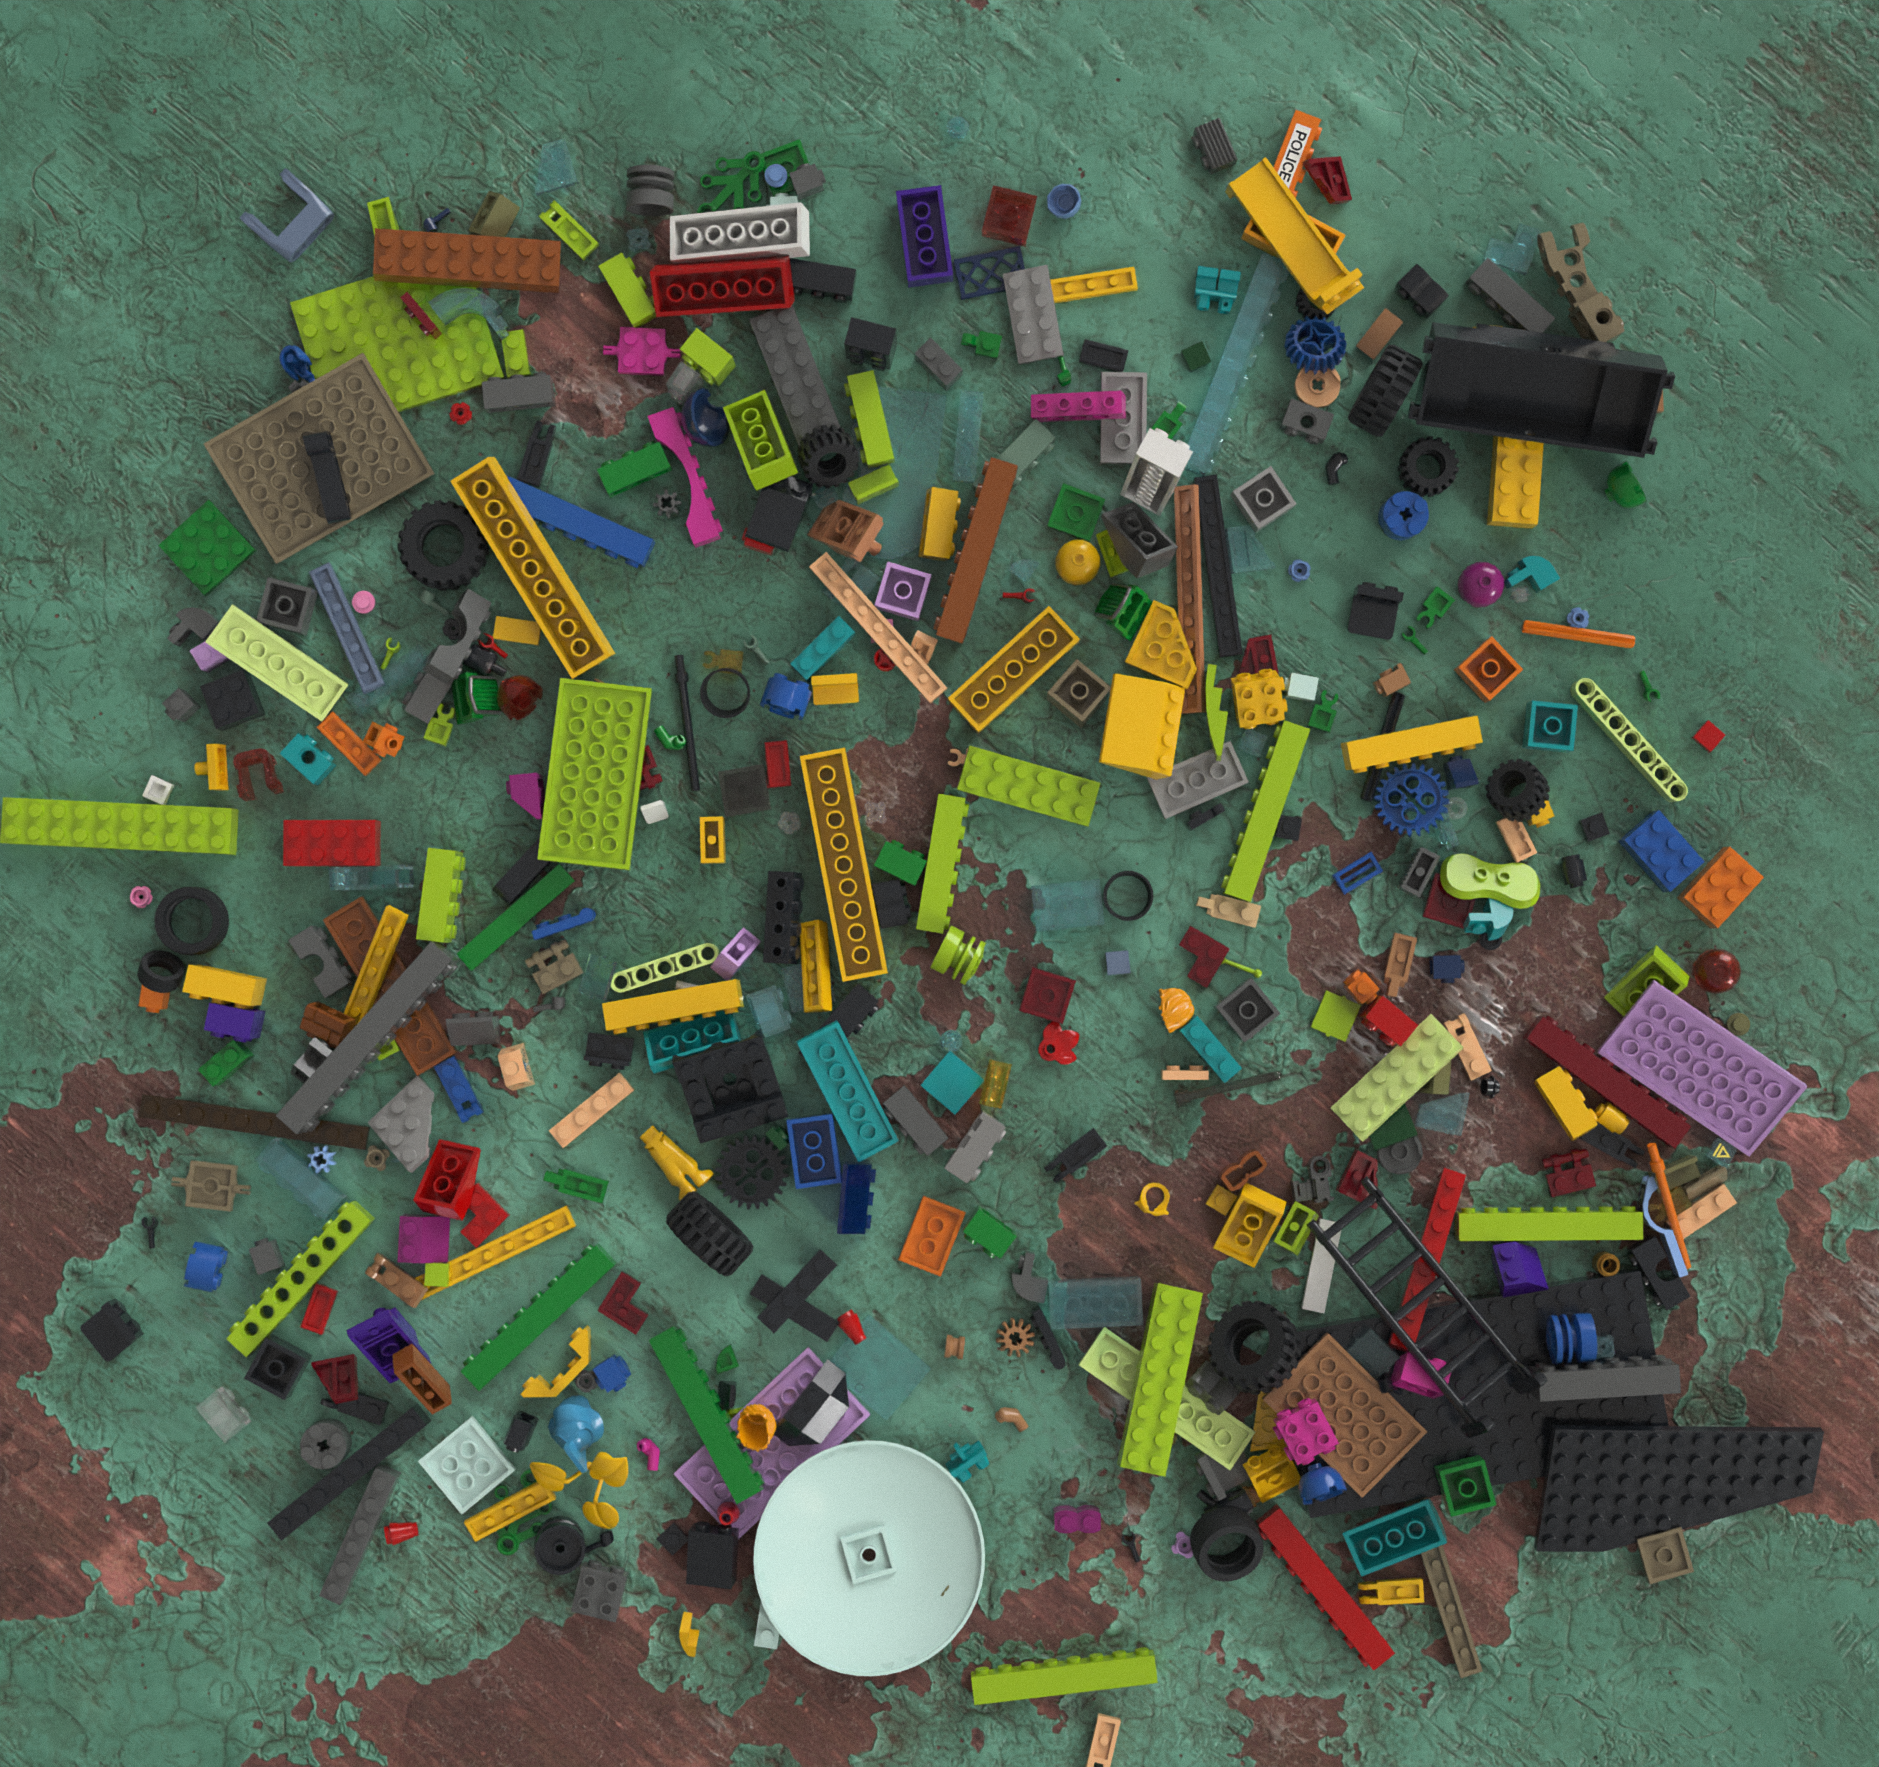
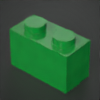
M893 839L891 843L886 841L874 866L916 886L927 863L924 860L925 855L916 850H912L910 853L903 849V844Z
M232 1040L198 1070L212 1087L220 1086L253 1058L254 1055L243 1042Z

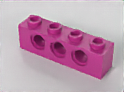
M1122 390L1031 395V418L1033 420L1037 419L1039 422L1126 419V396Z

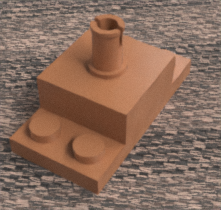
M830 497L807 535L813 540L827 545L836 553L861 562L866 552H869L872 556H876L880 552L882 545L874 539L884 523L882 522L883 518L876 513Z

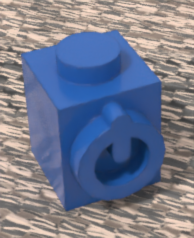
M615 1354L593 1368L597 1376L595 1378L596 1383L602 1390L605 1388L607 1393L612 1389L614 1392H617L627 1385L625 1381L631 1375L625 1360L621 1356L616 1357Z

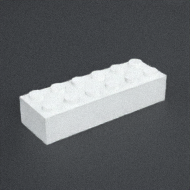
M801 202L670 216V261L673 264L788 255L789 258L810 256L809 211Z

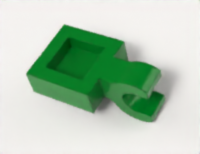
M984 331L979 332V337L963 333L961 345L976 348L975 355L997 360L1002 336Z
M1179 401L1171 414L1164 410L1151 429L1155 430L1158 428L1169 435L1167 438L1172 440L1183 425L1178 419L1186 410V406Z

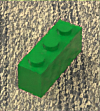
M648 442L642 446L643 449L637 452L631 450L622 454V458L617 461L608 460L601 464V468H598L597 471L610 498L672 471L660 442Z

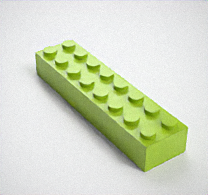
M1154 1283L1117 1465L1120 1467L1166 1477L1203 1296L1201 1292Z

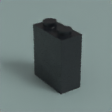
M705 1521L692 1525L688 1531L686 1584L732 1589L737 1581L739 1528L723 1524L719 1526L710 1525V1523Z

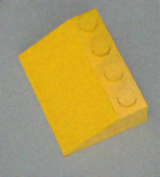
M1113 674L1099 762L1156 780L1171 777L1185 688L1162 681Z

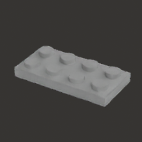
M1048 265L1004 273L1003 279L1019 365L1064 356Z
M1101 372V391L1122 390L1125 394L1126 419L1101 420L1100 464L1132 465L1135 454L1146 436L1147 373Z
M1231 741L1223 744L1221 761H1216L1213 749H1210L1174 765L1171 777L1157 780L1149 777L1146 778L1164 819L1249 783Z

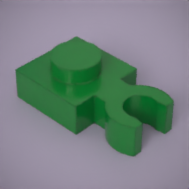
M1436 586L1422 604L1427 610L1418 614L1415 621L1418 622L1422 617H1426L1428 624L1425 628H1430L1434 623V616L1441 619L1455 600Z
M1323 690L1320 694L1321 705L1314 704L1307 726L1330 733L1337 712L1331 709V706L1338 701V694H1334L1333 700L1328 701L1325 698L1327 690Z

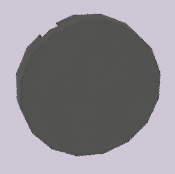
M1416 1136L1378 1150L1376 1153L1377 1159L1383 1168L1388 1172L1399 1175L1407 1174L1416 1169L1422 1159L1423 1150L1422 1144Z

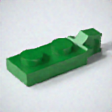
M560 1168L558 1173L547 1170L543 1179L544 1181L555 1183L553 1189L558 1190V1192L598 1203H603L609 1180Z

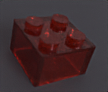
M993 185L982 228V236L1026 247L1037 196Z

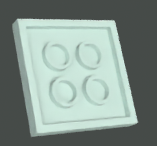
M473 1416L418 1461L461 1515L516 1470L514 1465Z

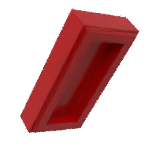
M788 741L764 742L768 787L792 786Z
M316 1283L300 1328L320 1335L324 1334L338 1290Z

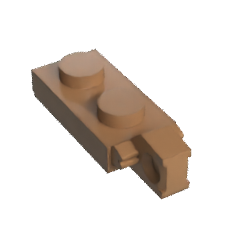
M1393 933L1383 976V983L1388 984L1386 996L1395 998L1397 997L1399 987L1404 988L1410 972L1417 942L1416 937Z

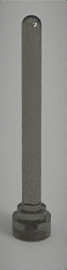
M1274 1071L1188 1091V1089L1183 1090V1088L1173 1090L1177 1108L1184 1107L1194 1099L1280 1080L1282 1073Z

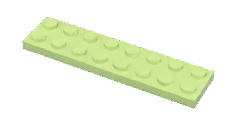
M1103 1326L1078 1365L1130 1401L1140 1351ZM1184 1384L1175 1433L1231 1470L1255 1434V1431L1226 1411L1220 1415L1211 1413L1201 1399L1189 1393L1188 1388Z

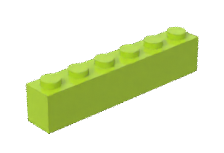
M938 794L916 930L943 934L944 929H949L950 916H946L947 908L953 905L954 894H951L950 890L951 884L956 885L958 871H954L955 862L960 863L962 849L957 847L959 839H964L965 826H961L962 817H967L969 804L965 803L966 798Z

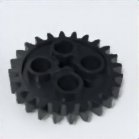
M745 1135L744 1142L742 1143L736 1138V1146L728 1143L727 1146L730 1151L722 1150L721 1153L725 1158H718L716 1160L722 1164L721 1167L715 1168V1171L721 1172V1175L715 1177V1180L722 1181V1184L717 1188H725L726 1191L723 1197L730 1194L732 1197L729 1203L738 1200L739 1208L743 1203H746L747 1210L751 1208L752 1204H755V1207L759 1209L760 1202H763L767 1207L769 1205V1198L774 1202L777 1200L774 1193L782 1195L783 1191L779 1186H787V1183L782 1178L789 1177L788 1173L783 1172V1169L789 1167V1164H782L781 1162L786 1158V1155L779 1156L780 1150L772 1148L773 1142H770L768 1145L765 1144L766 1137H763L759 1142L757 1141V1135L753 1136L752 1141H749L748 1136ZM756 1150L760 1156L759 1160L751 1162L747 1158L748 1151ZM763 1159H768V1162L756 1171L757 1177L752 1175L740 1186L736 1185V1182L748 1173L747 1167L753 1169ZM732 1165H739L742 1169L741 1176H732L730 1167ZM764 1168H771L774 1171V1178L770 1180L765 1179L762 1176ZM748 1182L754 1183L757 1187L756 1193H746L744 1189L745 1184Z

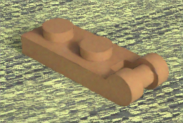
M377 1253L374 1257V1263L372 1266H368L365 1274L375 1279L409 1306L416 1308L428 1288L386 1256ZM382 1266L387 1268L384 1274L379 1272Z

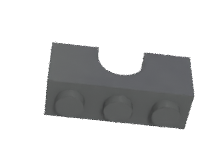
M311 925L288 941L300 959H307L314 954L321 957L324 963L323 971L313 980L324 998H330L352 984L350 979L352 974L345 965L342 967L338 960L340 955L333 946L330 947L326 939H328L325 931L321 927L318 928L315 925Z

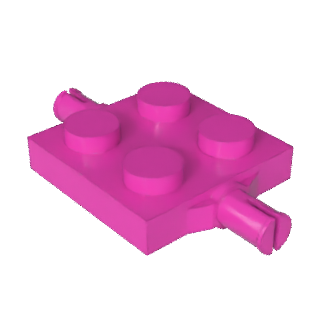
M620 327V339L617 346H603V355H617L619 374L664 376L667 357L681 358L680 349L667 347L666 329Z

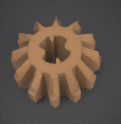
M1012 1317L1010 1318V1326L1005 1321L1002 1322V1326L1006 1330L997 1329V1333L1002 1335V1337L996 1338V1342L1003 1343L1000 1346L1001 1351L1009 1348L1007 1356H1011L1013 1350H1016V1356L1020 1357V1349L1027 1354L1029 1350L1025 1345H1034V1342L1027 1338L1034 1337L1035 1333L1027 1332L1031 1328L1029 1323L1022 1327L1024 1322L1022 1318L1019 1319L1017 1325ZM1014 1332H1018L1021 1340H1016V1343L1012 1342L1011 1333L1014 1335Z

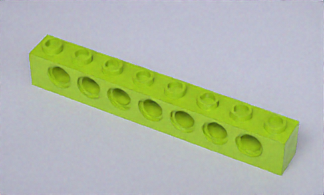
M356 1200L350 1203L345 1202L338 1209L339 1216L334 1221L330 1219L322 1227L324 1232L319 1237L314 1236L306 1245L308 1250L303 1255L299 1253L291 1261L293 1266L288 1271L283 1270L275 1279L277 1284L272 1289L268 1287L260 1295L262 1300L257 1306L252 1304L244 1313L246 1318L241 1323L237 1321L229 1329L231 1334L226 1339L246 1358L256 1351L265 1338L276 1329L375 1220ZM343 1220H347L351 1224L349 1232L342 1229L341 1223ZM327 1237L335 1240L334 1249L327 1247ZM312 1254L319 1257L320 1263L318 1266L311 1263L310 1257ZM296 1271H300L303 1273V1283H299L296 1281ZM281 1288L288 1291L289 1297L287 1300L280 1297L279 1291ZM265 1305L273 1309L272 1317L264 1313ZM250 1322L256 1324L258 1328L256 1334L249 1331L248 1325Z

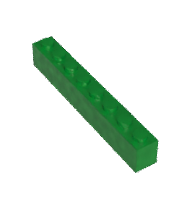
M599 1243L594 1247L590 1244L581 1252L583 1257L578 1262L575 1260L570 1262L564 1268L566 1273L561 1278L556 1275L547 1284L549 1289L544 1294L539 1291L530 1300L533 1304L528 1309L522 1307L513 1315L516 1319L510 1325L506 1322L496 1331L499 1336L493 1341L490 1338L479 1347L482 1351L477 1356L471 1354L463 1362L465 1367L461 1370V1373L478 1391L489 1383L617 1264Z
M673 1326L651 1338L649 1342L736 1504H739L763 1490L762 1484L765 1483L759 1471L755 1472L751 1465L753 1459L747 1450L744 1452L740 1439L736 1438L738 1431L732 1430L729 1424L731 1418L725 1409H721L718 1404L720 1398L715 1389L711 1390L707 1383L709 1381L707 1373L704 1369L700 1370L697 1365L698 1357L692 1348H688L685 1342L687 1340L686 1334L682 1328L678 1329L677 1326Z

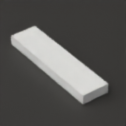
M1319 1218L1318 1225L1323 1231H1326L1335 1221ZM1341 1231L1331 1238V1241L1337 1248ZM1315 1236L1301 1308L1325 1313L1335 1260Z

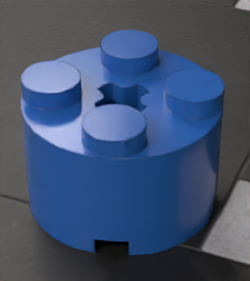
M1409 491L1399 492L1391 496L1382 504L1378 513L1379 525L1384 533L1394 540H1406L1417 535L1424 529L1429 518L1427 502L1418 494ZM1405 512L1407 519L1402 520L1403 516L1399 514Z
M775 673L774 677L768 679L760 706L764 708L766 704L770 706L769 711L790 719L797 715L799 716L798 720H803L812 692L808 689L809 684L798 680L794 683L788 681V677Z
M195 1241L192 1248H196L195 1254H190L184 1277L188 1281L184 1283V1287L213 1292V1290H217L221 1285L223 1274L219 1272L220 1268L226 1264L228 1251H224V1247Z

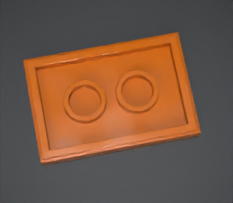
M923 1195L898 1260L941 1277L966 1212Z

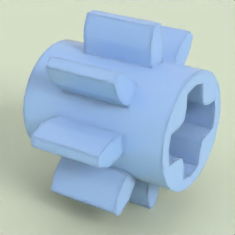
M328 1145L324 1146L322 1151L316 1146L314 1147L315 1153L307 1155L311 1158V1163L308 1164V1167H315V1173H320L322 1168L326 1173L330 1172L329 1165L337 1164V1162L333 1161V1156L336 1152L330 1153ZM323 1155V1159L326 1160V1162L320 1164L321 1160L318 1159V1156Z

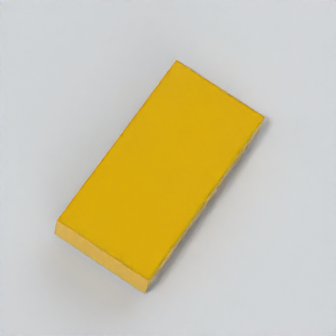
M496 616L493 639L539 646L541 628L537 622Z

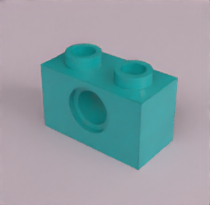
M298 733L280 754L312 784L319 785L337 766L332 762L334 757L325 749L320 751L315 746L317 742L310 735L306 734L304 736ZM313 752L315 756L314 761L307 764L305 756L307 753Z

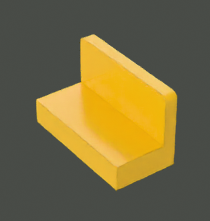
M857 673L811 676L814 705L859 702Z

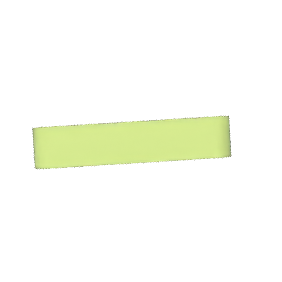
M706 943L617 972L611 977L610 986L616 992H627L712 964L720 954L719 949L714 944ZM706 947H711L714 950L715 954L711 960H706L703 957L702 953ZM685 954H689L693 959L689 967H684L681 964V958ZM663 961H667L671 965V970L668 974H662L659 970V966ZM642 968L649 972V978L645 982L640 981L637 975L638 971ZM621 975L627 979V986L623 989L616 985V979Z

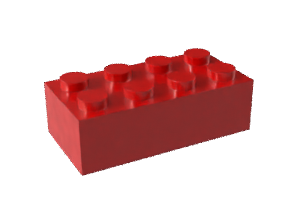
M283 820V866L381 867V821Z

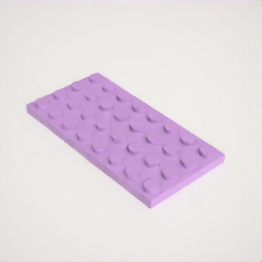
M1655 980L1651 982L1598 1049L1600 1055L1749 1157L1807 1088L1804 1082Z
M807 1347L743 1408L750 1404H762L773 1413L777 1424L824 1363ZM848 1390L849 1408L821 1444L788 1446L774 1435L767 1448L757 1452L750 1448L747 1449V1447L740 1443L744 1452L747 1450L753 1459L751 1465L755 1472H760L765 1483L762 1484L763 1490L739 1504H736L705 1444L674 1472V1475L719 1524L721 1523L717 1517L718 1507L724 1502L735 1503L739 1508L740 1516L731 1526L739 1528L740 1538L761 1519L769 1499L788 1474L811 1456L839 1445L871 1413ZM743 1408L731 1418L729 1424L733 1431L737 1430V1421ZM723 1514L726 1519L731 1518L729 1514Z

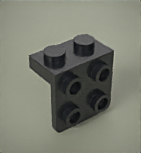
M1362 582V585H1357L1354 589L1347 628L1348 632L1390 640L1394 633L1398 605L1403 601L1404 592H1398V588L1392 586H1385L1384 589L1376 588V584L1370 582Z
M116 1298L106 1302L99 1312L81 1325L83 1334L107 1362L113 1360L144 1335L138 1322L130 1317L126 1312L125 1306Z

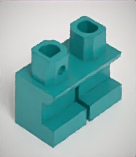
M1198 266L1194 288L1196 310L1208 311L1210 301H1217V312L1229 314L1232 304L1236 300L1241 272L1221 269L1218 275V268ZM1218 276L1217 289L1215 290L1216 280Z

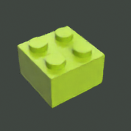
M698 328L695 329L680 348L681 358L684 360L683 363L692 371L697 369L702 375L701 378L711 386L714 383L719 387L736 367L733 356Z

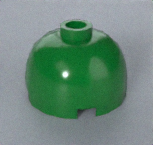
M1627 461L1611 470L1607 477L1608 488L1604 491L1610 502L1615 500L1620 507L1634 508L1647 502L1637 477L1631 473L1633 470Z

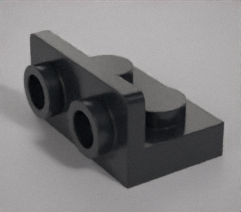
M589 1032L586 1054L583 1060L589 1061L588 1065L602 1067V1063L611 1064L613 1069L625 1070V1066H631L635 1038Z

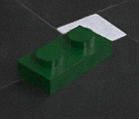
M774 1125L765 1133L780 1151L789 1144L787 1139L789 1137L788 1133L782 1126L777 1128Z

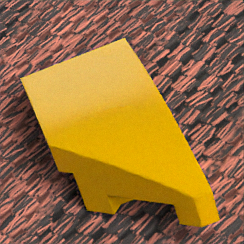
M683 1612L679 1631L680 1642L686 1654L695 1657L700 1630L691 1629L693 1613Z

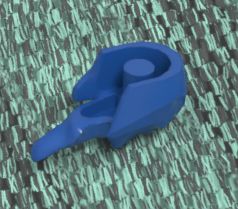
M289 345L283 348L279 359L285 372L296 381L299 380L298 375L309 383L314 381L315 377L310 372L312 362L307 354L296 345Z

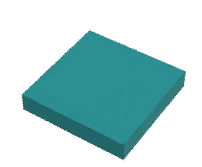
M949 1051L920 1086L956 1115L984 1082V1079L953 1052Z

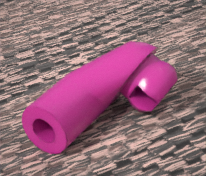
M643 1438L639 1440L637 1450L642 1451L648 1457L647 1470H658L659 1448L651 1439Z

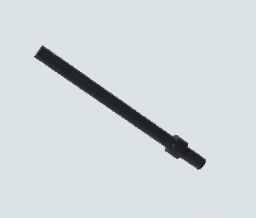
M676 655L674 657L677 674H674L675 683L678 684L691 791H700L687 688L689 677L688 673L685 672L684 656Z

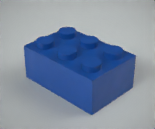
M1660 810L1652 811L1618 841L1663 893L1671 892L1705 862Z
M833 1113L787 1119L796 1189L842 1183Z

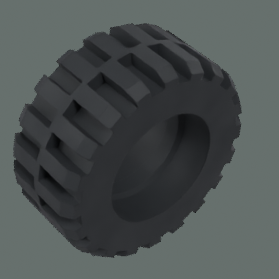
M1394 344L1388 345L1348 415L1350 423L1375 437H1382L1414 384L1423 366L1421 359Z
M441 500L434 501V504L431 505L427 502L422 505V509L419 511L414 509L411 512L413 516L409 520H404L403 525L405 527L403 531H399L398 535L401 539L400 543H398V551L401 552L400 559L408 573L425 586L432 589L436 588L439 591H446L447 589L457 590L460 589L459 586L469 585L473 577L478 578L481 574L479 570L481 567L486 566L487 561L485 558L486 555H489V547L487 546V540L468 509L462 505H457L455 502L448 501L444 503ZM442 525H450L461 532L464 538V549L456 562L449 566L438 567L426 559L423 551L424 542L427 535L433 529Z
M697 1192L687 1193L666 1217V1224L676 1237L690 1251L697 1255L699 1259L723 1276L732 1275L753 1252V1245L748 1237L722 1211Z
M1244 1301L1242 1306L1238 1304L1232 1306L1230 1312L1225 1311L1221 1315L1223 1318L1219 1322H1215L1213 1326L1215 1328L1214 1333L1211 1332L1209 1336L1211 1344L1208 1345V1353L1212 1355L1209 1360L1211 1365L1215 1367L1214 1371L1224 1381L1244 1393L1249 1392L1252 1395H1259L1261 1391L1265 1394L1272 1392V1387L1278 1389L1283 1385L1282 1381L1285 1378L1287 1380L1290 1379L1292 1376L1290 1372L1293 1368L1296 1369L1299 1363L1296 1361V1358L1300 1357L1301 1348L1297 1345L1301 1341L1295 1325L1275 1307L1262 1301H1255L1254 1303ZM1268 1330L1269 1346L1264 1356L1251 1365H1241L1240 1349L1245 1339L1256 1331Z

